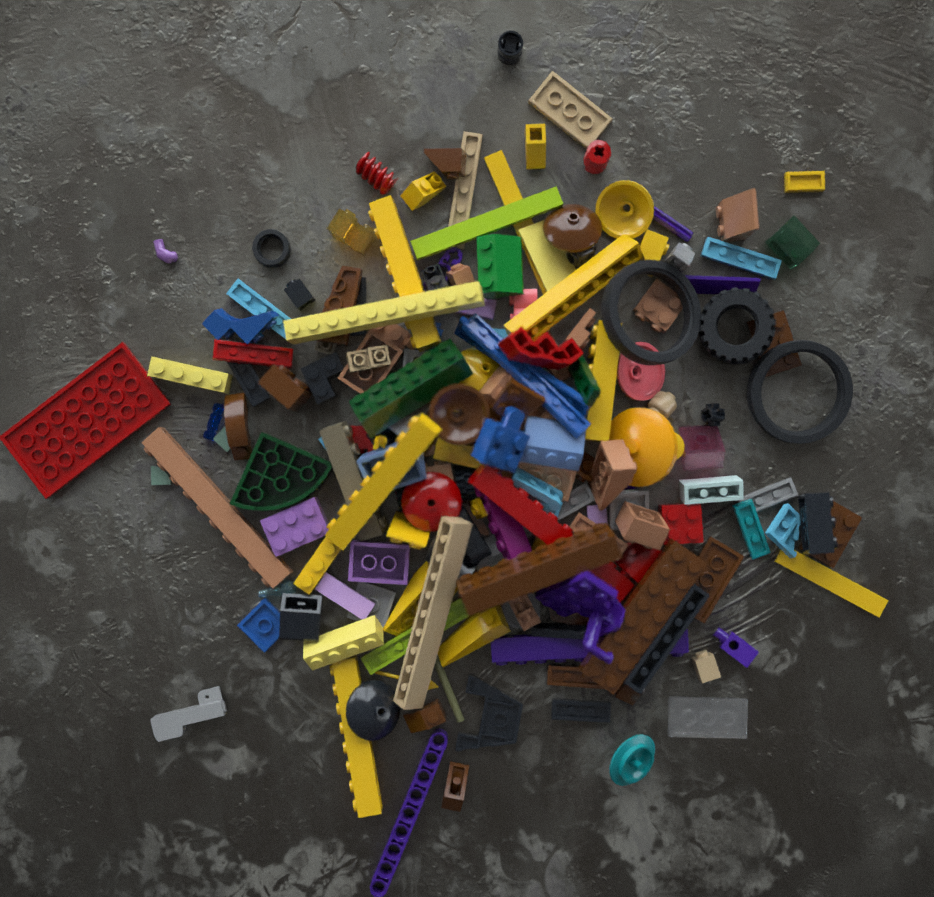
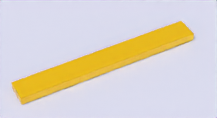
M500 150L484 157L503 205L505 206L523 199L503 151ZM532 218L514 224L513 228L516 235L521 237L518 230L534 223ZM522 240L523 251L542 295H544L546 290Z

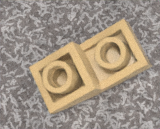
M387 345L346 353L350 373L391 364Z

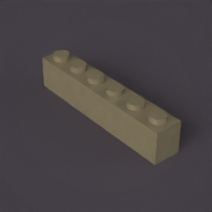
M345 420L325 427L319 432L348 506L351 503L349 498L354 491L357 490L359 492L363 488L360 484L364 478L356 462L360 457V449L358 444L354 443L352 438L353 430ZM381 506L376 509L358 531L361 541L383 535L387 530V521L380 512Z

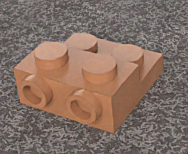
M656 279L633 311L639 320L643 322L646 320L651 324L650 327L654 331L664 334L683 307L677 293Z
M590 308L566 340L572 337L580 349L583 350L590 341L587 338L590 335L587 330L595 322L596 319L593 316L596 312Z

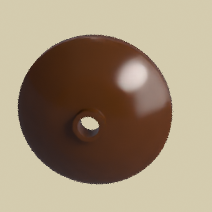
M566 204L550 211L543 224V233L546 240L556 249L570 253L590 249L599 241L602 232V224L598 215L591 209L578 204Z
M453 384L443 388L435 395L429 407V419L442 428L437 436L444 442L452 445H466L477 440L485 419L490 417L489 406L485 397L474 387L465 384ZM455 410L460 411V415L458 417H454L453 415Z

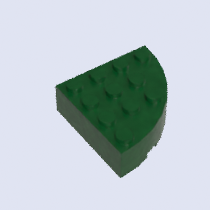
M261 432L229 504L242 509L258 511L276 510L294 505L318 490L330 476L333 466L331 461L268 433Z

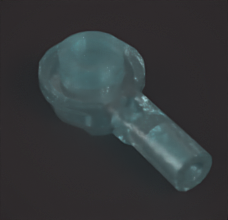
M291 580L281 582L279 587L259 590L258 594L260 598L271 595L282 597L283 593H295L296 585Z

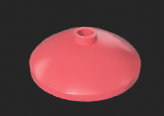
M635 342L641 348L659 352L649 343ZM620 353L617 380L622 391L629 398L637 401L653 398L663 386L665 365L639 364L629 360Z

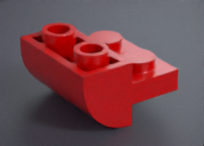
M628 542V546L622 554L623 557L614 562L638 584L661 550L655 548L647 549L639 543L635 542L632 544Z

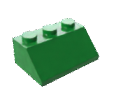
M501 234L477 237L478 281L482 286L483 297L488 300L523 295L521 237Z

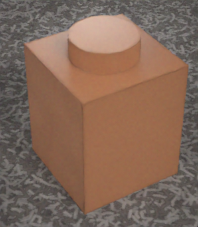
M459 263L452 266L451 270L446 272L451 287L475 282L471 269L467 265Z

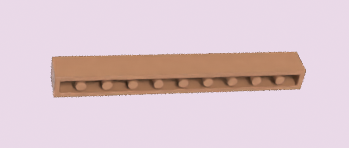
M158 427L142 442L145 446L144 451L149 456H154L158 460L157 465L163 471L167 470L171 475V481L184 489L183 494L189 500H194L197 504V510L210 518L209 523L215 529L219 528L221 530L224 540L236 547L235 551L241 558L245 557L248 560L250 569L255 573L258 572L263 577L261 580L267 587L275 588L293 572L280 556L275 557L270 544L235 506L229 504L230 500L164 427Z

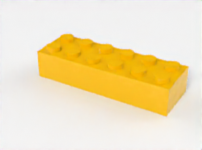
M599 320L591 327L590 339H593V343L588 348V358H591L588 366L601 389V393L585 417L591 423L585 431V440L595 442L609 441L619 351L609 340L602 320Z

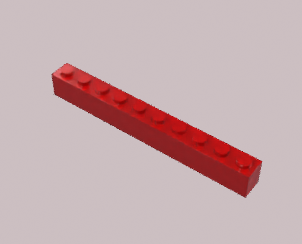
M481 463L469 478L468 482L546 545L554 543L559 538L573 536L572 532L574 530L565 523L563 526L557 522L559 518L552 512L547 514L543 511L544 506L537 500L532 502L527 498L529 494L521 487L516 489L513 486L514 481L506 475L504 477L500 476L498 468ZM613 562L588 570V572L618 591L616 599L620 603L634 586L630 581L631 577L623 570L618 572L615 569L617 565Z

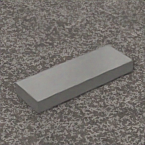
M789 477L744 495V500L736 501L740 503L751 498L756 511L759 512L798 496L792 478Z

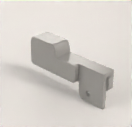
M220 686L201 690L198 693V705L152 717L150 721L155 739L160 742L181 737L186 732V725L224 716L227 709L222 698Z

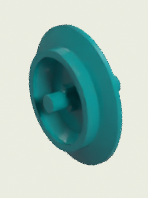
M644 734L632 736L618 747L612 757L609 768L610 777L614 783L620 786H627L640 781L648 774L655 756V744L649 736Z

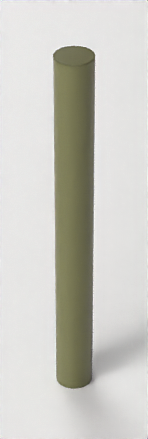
M437 654L434 667L457 723L462 722L465 719Z

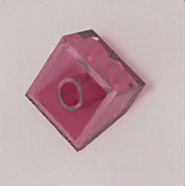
M706 425L678 428L679 435L684 441V452L680 457L684 471L723 468L725 448L718 426L707 427Z

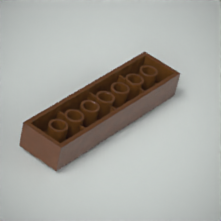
M598 523L589 530H580L568 538L562 537L555 540L552 544L540 545L534 551L522 552L515 558L501 560L492 567L486 566L479 569L476 573L464 574L456 582L468 616L615 561L623 556L616 536L608 524Z
M671 538L622 605L625 608V615L620 628L615 632L600 636L597 640L596 646L613 654L612 663L607 664L591 653H588L579 665L581 672L612 694H615L705 569L707 563Z

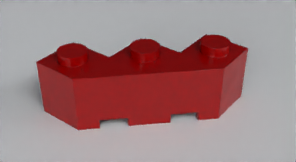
M522 326L497 343L509 360L558 371L569 366L584 354L572 337L557 346L548 332L532 340Z

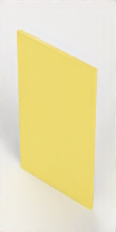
M543 220L519 229L518 232L544 288L548 292L576 269L568 261L566 252L556 249L546 240L543 233Z

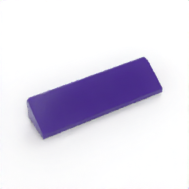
M685 275L694 287L696 294L718 295L721 291H728L732 288H746L755 293L760 284L759 278Z

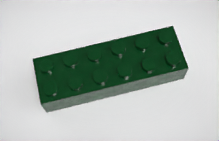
M449 338L432 350L423 353L416 360L407 363L403 368L390 374L381 382L372 385L365 392L356 395L349 403L370 438L433 400L435 395L443 388L462 382L473 375V372L464 356Z

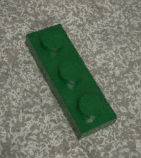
M581 355L570 364L568 370L585 405L593 407L600 396L601 389L584 356Z

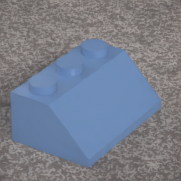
M527 416L523 431L530 435L520 462L579 471L584 450L585 431L576 439L558 420Z
M397 442L387 445L385 449L381 447L366 452L356 460L364 479L367 475L371 478L374 474L372 471L373 467L378 461L383 463L386 459L383 455L390 446L395 448L398 444ZM423 453L393 490L427 478Z

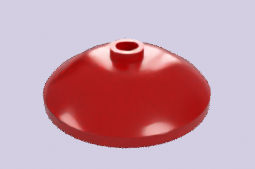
M426 472V479L406 485L402 494V509L405 517L413 526L423 531L436 532L439 529L442 516L458 517L462 498L458 486L450 477L439 472ZM429 499H433L435 501L434 506L428 505L427 502Z

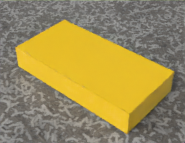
M825 171L785 172V193L824 192Z

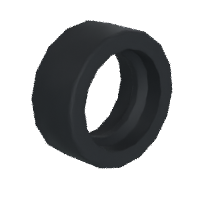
M274 229L261 231L253 241V254L262 265L269 268H277L288 261L291 254V246L288 239L280 231ZM270 237L279 239L283 245L281 256L274 260L264 258L260 250L262 242Z

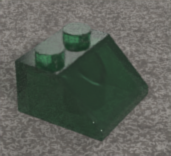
M795 215L765 241L791 270L805 260L820 244Z

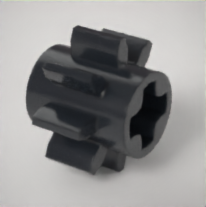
M719 403L705 404L706 408L701 410V421L707 422V427L720 426V422L725 420V409L719 408Z

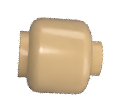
M659 391L648 402V408L659 412L668 419L677 408L676 398L671 392Z

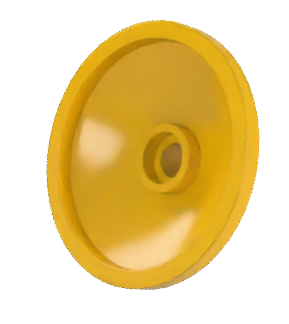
M621 180L610 184L601 192L596 202L595 211L600 218L602 229L608 235L617 239L625 234L633 239L643 234L650 226L654 217V203L651 195L642 185L634 181ZM626 204L630 206V211L625 210L624 206Z
M475 347L463 350L461 354L464 356L473 375L458 384L469 385L480 391L500 364Z

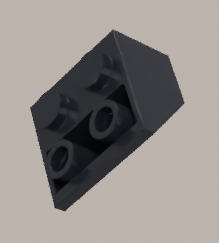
M282 594L279 639L319 642L323 610L322 595Z

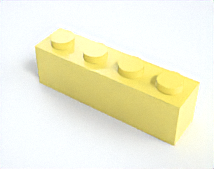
M152 356L147 374L150 377L229 394L233 375Z
M373 615L319 636V642L303 641V659L313 671L384 645L383 627L376 616Z

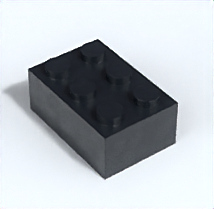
M829 492L798 495L803 554L835 553L834 549L837 548L836 536L833 537L835 518L831 516V508L834 506L833 497L829 495Z

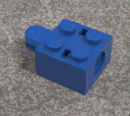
M510 406L506 408L501 422L486 418L471 456L483 464L515 473L530 438V435L520 430L525 417L524 413Z

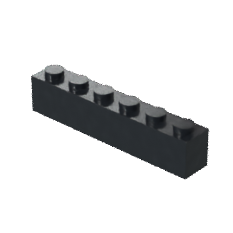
M695 584L692 585L623 681L625 684L639 694H642L710 595Z

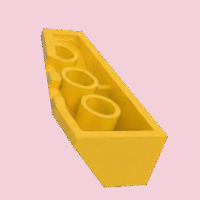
M425 561L413 574L383 627L384 632L397 636L413 626L430 562ZM456 584V588H455V591H454V595H455V593L458 591V586H457V584Z
M499 604L469 616L439 646L438 657L442 667L455 662L511 631L501 605Z

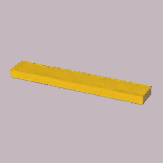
M780 550L774 562L880 618L889 600L794 550L797 552L795 558H789Z

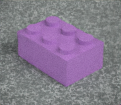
M313 497L260 520L275 557L323 537L329 530L326 528L329 522L318 497Z
M350 541L348 581L407 585L409 582L410 544Z

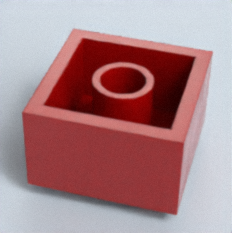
M701 503L658 505V512L670 529L663 545H666L671 538L679 544L704 543Z

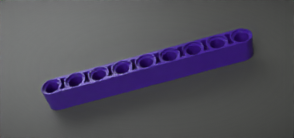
M435 729L430 735L370 884V892L375 897L384 896L389 888L448 742V735L443 729ZM440 735L444 738V741L436 743L434 737ZM428 754H434L436 755L437 759L435 761H429L427 760L426 756ZM426 772L429 774V778L421 779L419 774ZM414 790H418L422 795L414 797L411 793ZM412 809L414 814L406 815L404 810ZM404 827L407 832L401 834L397 831V828ZM395 845L399 848V850L393 852L389 849V847ZM389 864L392 868L385 870L382 865ZM376 882L383 883L384 887L377 888L374 884Z

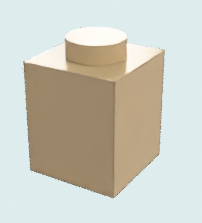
M704 650L697 652L696 656L691 657L698 680L701 683L721 677L715 657L711 652Z

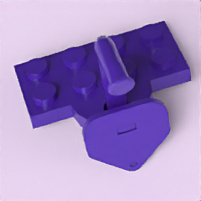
M586 571L536 592L535 598L544 606L556 611L560 616L566 617L579 613L582 616L589 617L583 646L586 651L605 663H612L613 654L601 650L596 644L599 636L615 632L622 625L625 608L616 599L618 591Z

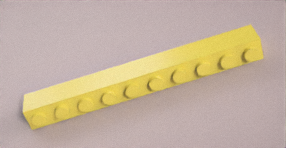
M477 281L285 320L283 322L286 340L294 345L483 307L485 302L482 286Z

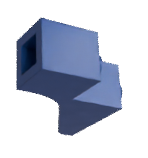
M220 308L214 310L202 324L217 340L225 338L228 340L236 332L246 344H250L253 342L257 343L264 337L262 333L266 329L270 330L277 323L275 320L279 314L276 311H269L238 319L230 316Z

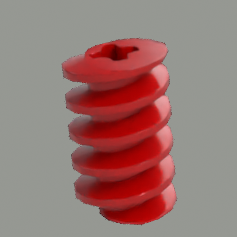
M595 140L588 145L583 160L585 170L591 174L603 172L610 160L611 148L605 141Z
M367 152L358 161L356 174H362L363 180L368 179V184H374V189H380V194L384 195L392 189L398 177L393 180L394 172L387 175L388 167L380 169L382 162L374 164L376 157L368 159L370 152Z

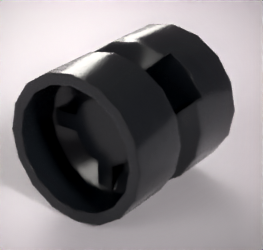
M506 31L499 37L497 55L503 64H516L522 56L523 39L518 32Z

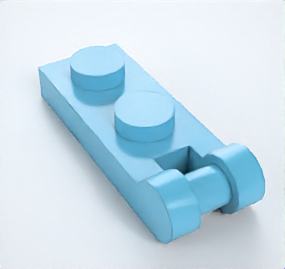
M517 467L511 478L514 481L513 485L518 489L521 487L534 498L546 502L550 509L558 510L563 498L562 491Z

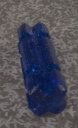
M214 403L212 408L214 411L210 414L206 426L207 430L203 434V438L213 441L216 435L215 431H217L222 418L220 415L224 412V405L220 403Z

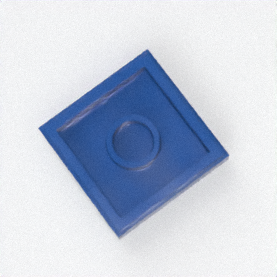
M265 597L237 626L265 653L279 639L280 611Z

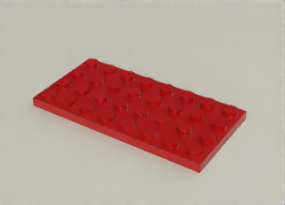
M124 342L120 343L0 435L2 443L45 499H49L172 404L152 377L147 376L148 372Z

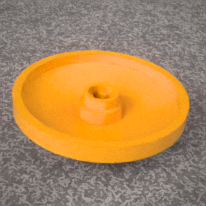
M649 408L627 409L614 417L611 421L609 440L623 439L630 451L632 461L636 464V473L629 485L644 487L663 480L672 470L678 452L676 434L670 422L662 414Z

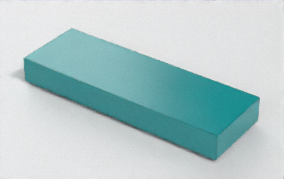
M750 498L732 505L751 559L754 560L771 553L753 500Z

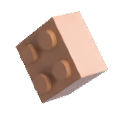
M624 501L615 520L625 541L632 544L635 542L639 543L647 549L655 548L660 550L670 531L659 512Z

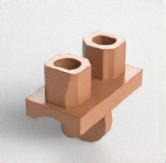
M527 594L508 601L523 631L541 623Z

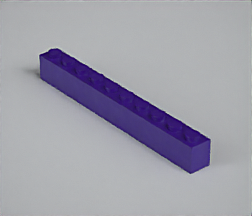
M686 629L670 652L673 657H681L683 653H689L688 629ZM532 634L503 635L491 642L492 662H496V665H507L508 662L515 661V664H527V661L535 660V663H546L547 660L566 662V659H574V661L580 662L583 661L589 652L583 646V639L532 636Z

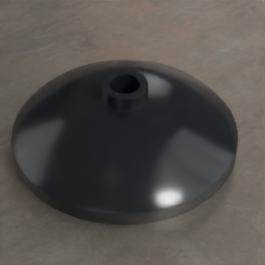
M370 680L357 686L351 693L346 705V719L351 731L359 738L368 741L383 739L397 725L400 716V706L393 701L395 690L389 684Z

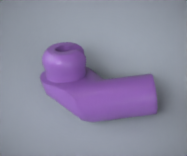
M163 239L153 241L157 257L160 260L170 264L178 260L176 252H170L165 249Z

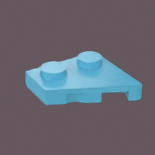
M789 503L783 504L765 532L789 558H795L797 554L794 551L795 541L799 539V513Z

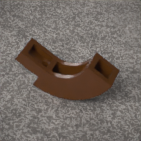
M245 393L225 395L224 400L226 435L234 461L249 459L253 452L248 428L249 409Z

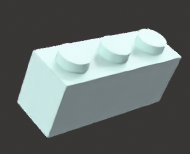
M737 475L679 480V498L685 505L744 500L743 480Z

